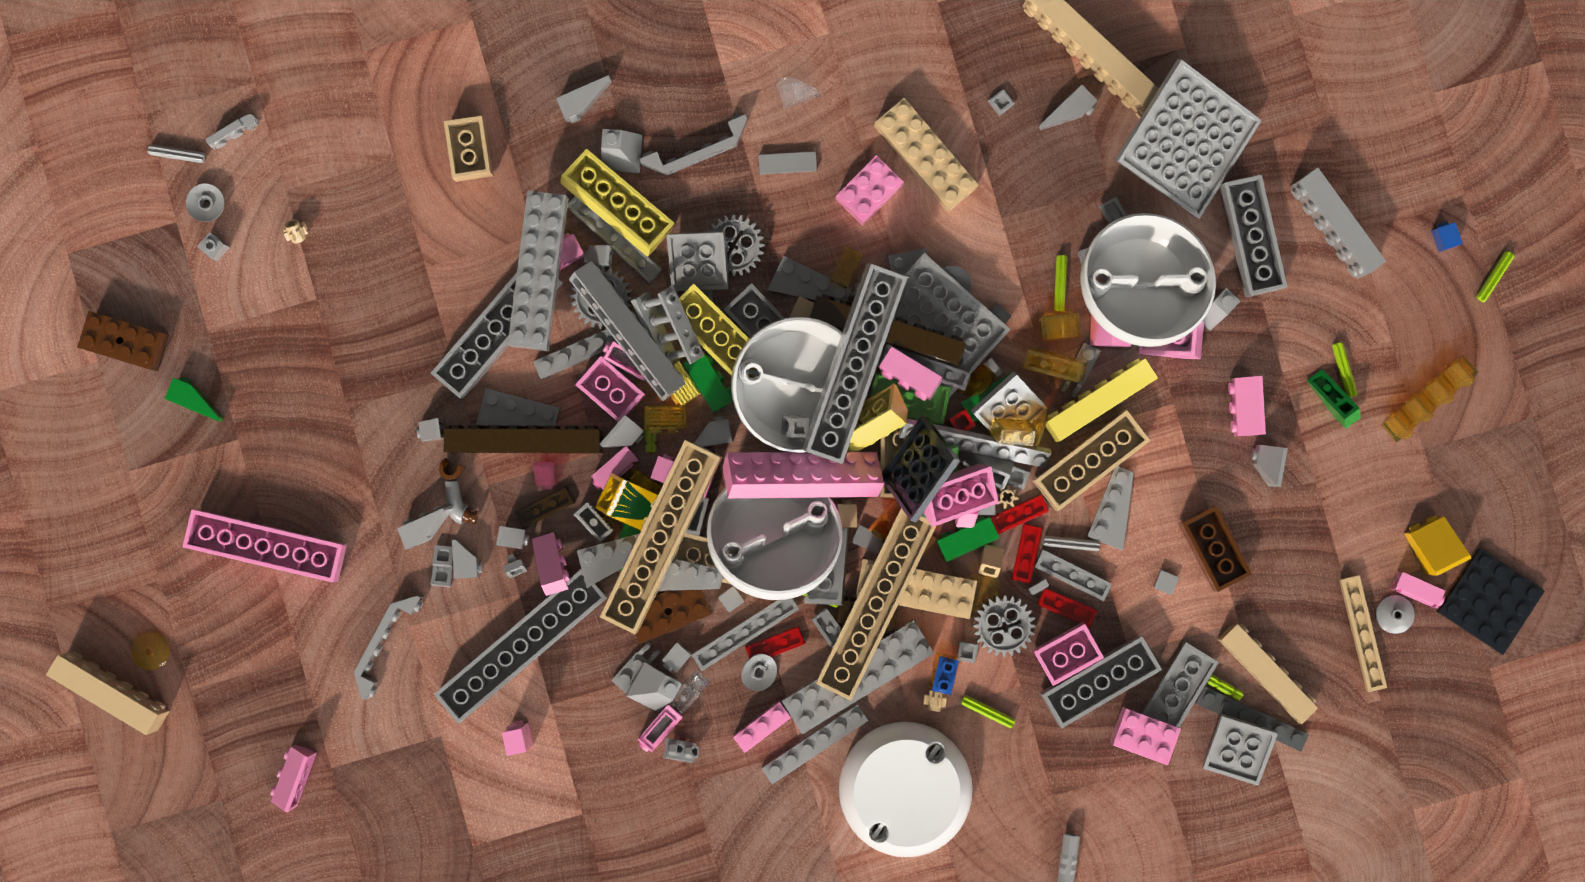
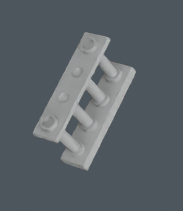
M673 285L658 293L659 297L651 299L649 292H644L632 299L631 303L642 326L647 329L652 340L659 345L665 357L671 360L672 365L680 361L679 358L686 357L689 364H692L704 356ZM662 304L667 315L659 316L655 306ZM670 322L675 332L667 334L663 323ZM678 339L682 350L675 351L671 341Z

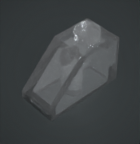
M784 77L778 80L779 83H776V89L783 109L817 98L820 94L817 88L796 78Z
M695 670L680 687L670 704L683 714L710 684V681Z

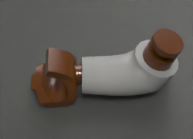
M444 458L440 463L439 472L443 478L447 479L445 481L447 507L453 506L449 515L456 523L463 524L464 522L469 523V521H472V524L475 525L479 511L473 512L472 509L468 508V504L462 501L459 481H457V478L462 475L465 466L458 465L456 472L452 475L448 471L450 462L447 458Z

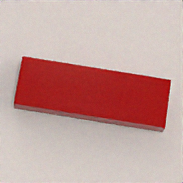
M1042 494L990 518L997 534H1001L1049 512V509Z
M1023 523L1011 577L1012 580L1031 583L1043 527Z
M1048 588L1043 589L1037 602L1038 606L1077 623L1084 622L1089 628L1098 611Z
M799 626L745 646L749 658L756 654H766L773 657L806 643Z

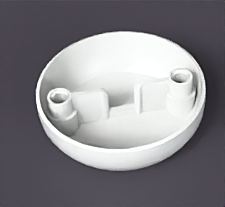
M1132 214L1119 218L1107 225L1089 245L1080 272L1082 295L1089 312L1096 322L1112 336L1138 346H1162L1185 337L1206 317L1215 295L1216 278L1214 266L1209 253L1200 239L1181 223L1157 214Z
M784 318L761 328L742 347L736 358L731 377L732 398L741 421L760 441L782 451L806 452L802 450L806 437H788L781 434L782 415H802L808 417L810 427L842 335L840 330L814 318ZM748 374H752V375H755V376L752 377V378H749Z
M725 487L715 500L707 523L709 552L721 575L742 592L768 600L795 598L816 588L832 571L839 557L842 545L843 531L841 519L830 497L728 498Z
M894 722L867 733L849 752L839 779L840 804L851 829L861 840L875 850L897 857L920 856L944 846L961 829L969 813L972 801V778L968 764L959 748L940 731L916 722ZM932 745H936L929 754V747H931ZM876 824H879V826L877 827V829H876V830L874 831V833H873V831H872L873 826L876 825Z

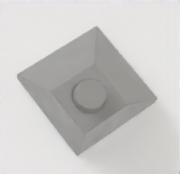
M603 129L601 161L614 172L640 173L643 135L623 130Z
M624 415L600 445L604 448L638 445L644 439L643 433L645 431L628 416Z
M1256 445V448H1253L1251 453L1253 465L1267 486L1281 487L1288 448Z
M643 662L625 696L660 712L673 701L682 683L676 677Z

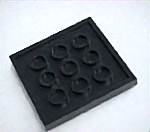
M922 415L882 471L883 481L909 520L916 523L960 460L927 416Z
M1478 548L1437 613L1491 649L1504 655L1545 591L1484 550Z

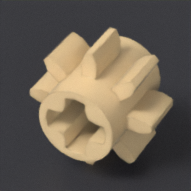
M293 219L285 224L283 234L287 241L292 239L293 243H300L306 239L308 228L304 222L299 223L297 219Z
M1009 485L1006 486V490L998 488L1000 491L997 494L998 504L1002 503L1003 509H1006L1007 504L1014 507L1013 501L1019 500L1018 497L1014 496L1017 490H1009ZM1003 493H1010L1011 496H1009V502L1007 500H1002V498L1004 497Z
M929 690V695L924 694L923 704L927 705V710L941 712V707L946 708L947 698L943 697V693Z

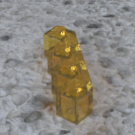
M1464 355L1448 364L1442 373L1433 377L1423 386L1420 392L1412 395L1402 404L1403 406L1398 411L1391 413L1385 419L1382 427L1395 442L1410 438L1414 434L1412 431L1416 425L1422 421L1426 423L1431 420L1437 407L1443 403L1445 405L1449 404L1455 399L1454 394L1458 389L1463 386L1467 388L1475 382L1474 377L1478 371Z

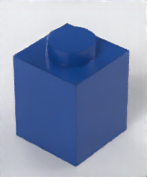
M1446 221L1437 224V229L1432 230L1438 252L1463 244L1456 222L1449 224Z

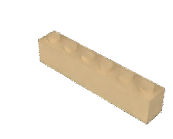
M1233 623L1218 640L1297 723L1303 724L1318 709L1315 705V699L1310 694L1305 695L1301 691L1303 687L1295 679L1292 681L1288 677L1289 672L1283 666L1278 667L1276 665L1274 656L1269 652L1265 653L1261 649L1263 645L1256 638L1252 639L1248 635L1249 631L1244 625Z

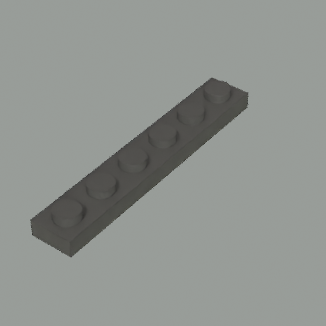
M1205 686L1195 701L1196 704L1220 715L1224 714L1275 730L1278 733L1276 741L1302 752L1309 734Z

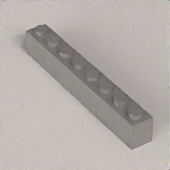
M590 261L576 270L569 278L570 282L660 399L665 401L686 384L683 376L675 370L671 360L665 357L659 345L649 336L647 329L638 322L636 315L628 309L623 298L618 296L612 284L601 274L600 268Z

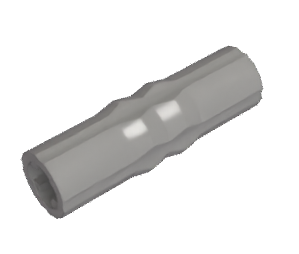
M1063 834L1057 882H1074L1080 836L1077 834Z

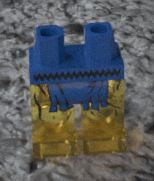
M936 652L932 668L936 672H931L928 689L944 694H952L959 662L955 656Z

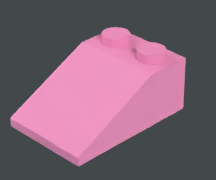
M1204 321L1191 333L1173 343L1154 347L1139 346V354L1182 359H1201Z

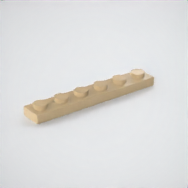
M1360 575L1339 579L1366 691L1372 692L1387 688Z

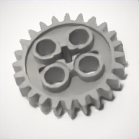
M735 214L732 215L731 220L727 215L724 217L725 221L718 218V225L712 223L711 225L714 229H707L706 231H725L727 254L732 248L730 242H735L739 232L743 231L736 244L738 249H733L727 260L728 274L732 271V275L735 277L737 271H739V274L742 276L744 275V269L750 273L749 266L756 268L755 261L761 262L758 255L764 254L760 250V247L765 246V244L760 243L764 236H758L761 229L755 230L756 223L750 225V218L743 221V215H740L738 220H736ZM728 227H733L735 230V235L732 238L726 235ZM746 236L752 240L750 247H745L742 244V240ZM736 253L742 255L743 260L740 264H736L733 261V255Z
M602 267L601 274L606 280L614 283L613 289L623 298L628 308H632L628 304V301L633 299L628 297L632 290L626 289L630 285L629 282L623 284L625 277L618 278L619 271L613 275L612 268L605 272V268ZM572 287L576 294L570 295V297L576 299V301L572 302L571 305L578 307L574 310V313H581L578 317L580 320L584 317L586 318L584 324L587 325L591 321L592 328L598 324L599 328L602 329L603 323L596 314L590 313V306L577 289Z
M1003 594L1002 599L995 595V601L988 598V605L982 602L981 604L984 609H977L980 616H974L978 623H973V627L978 628L974 631V635H980L976 639L977 642L983 641L981 647L985 648L988 646V653L994 650L995 656L1001 652L1003 657L1006 656V652L1013 656V650L1020 653L1019 647L1021 646L1026 649L1025 641L1032 642L1028 636L1035 635L1030 629L1036 627L1035 624L1030 623L1035 620V617L1028 616L1032 613V610H1025L1027 604L1023 603L1020 605V598L1014 601L1013 595L1007 599L1005 594ZM1009 610L1016 611L1013 618L1006 617ZM990 615H997V620L994 623L988 622ZM1002 622H1006V624H1008L1006 625V629H1003L1001 627ZM1015 628L1021 630L1018 636H1012L1011 631ZM1001 633L1002 638L999 641H993L992 637L994 634Z

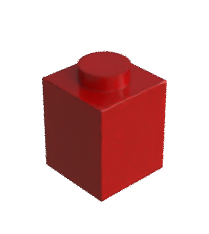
M966 409L948 419L951 427L967 431L975 426Z

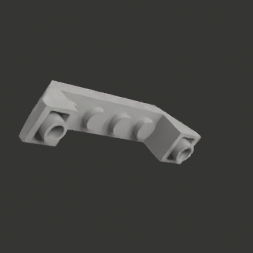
M737 114L730 118L731 121H728L732 137L727 135L720 138L718 143L713 145L708 143L701 146L699 151H688L680 159H669L666 161V165L662 164L658 153H653V151L643 154L640 162L642 166L664 175H670L738 146L747 123L746 114L743 116Z
M418 595L392 603L387 609L354 671L363 700H367L370 697L373 698L377 692L378 687L376 685L378 681L365 675V673L368 674L374 664L371 661L374 656H378L381 652L383 639L389 637L392 631L390 629L392 622H396L401 614L399 609L410 615L415 614V612L418 613L423 606V596Z

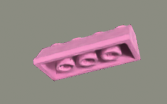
M976 464L951 473L923 513L931 526H937L998 504L992 467Z

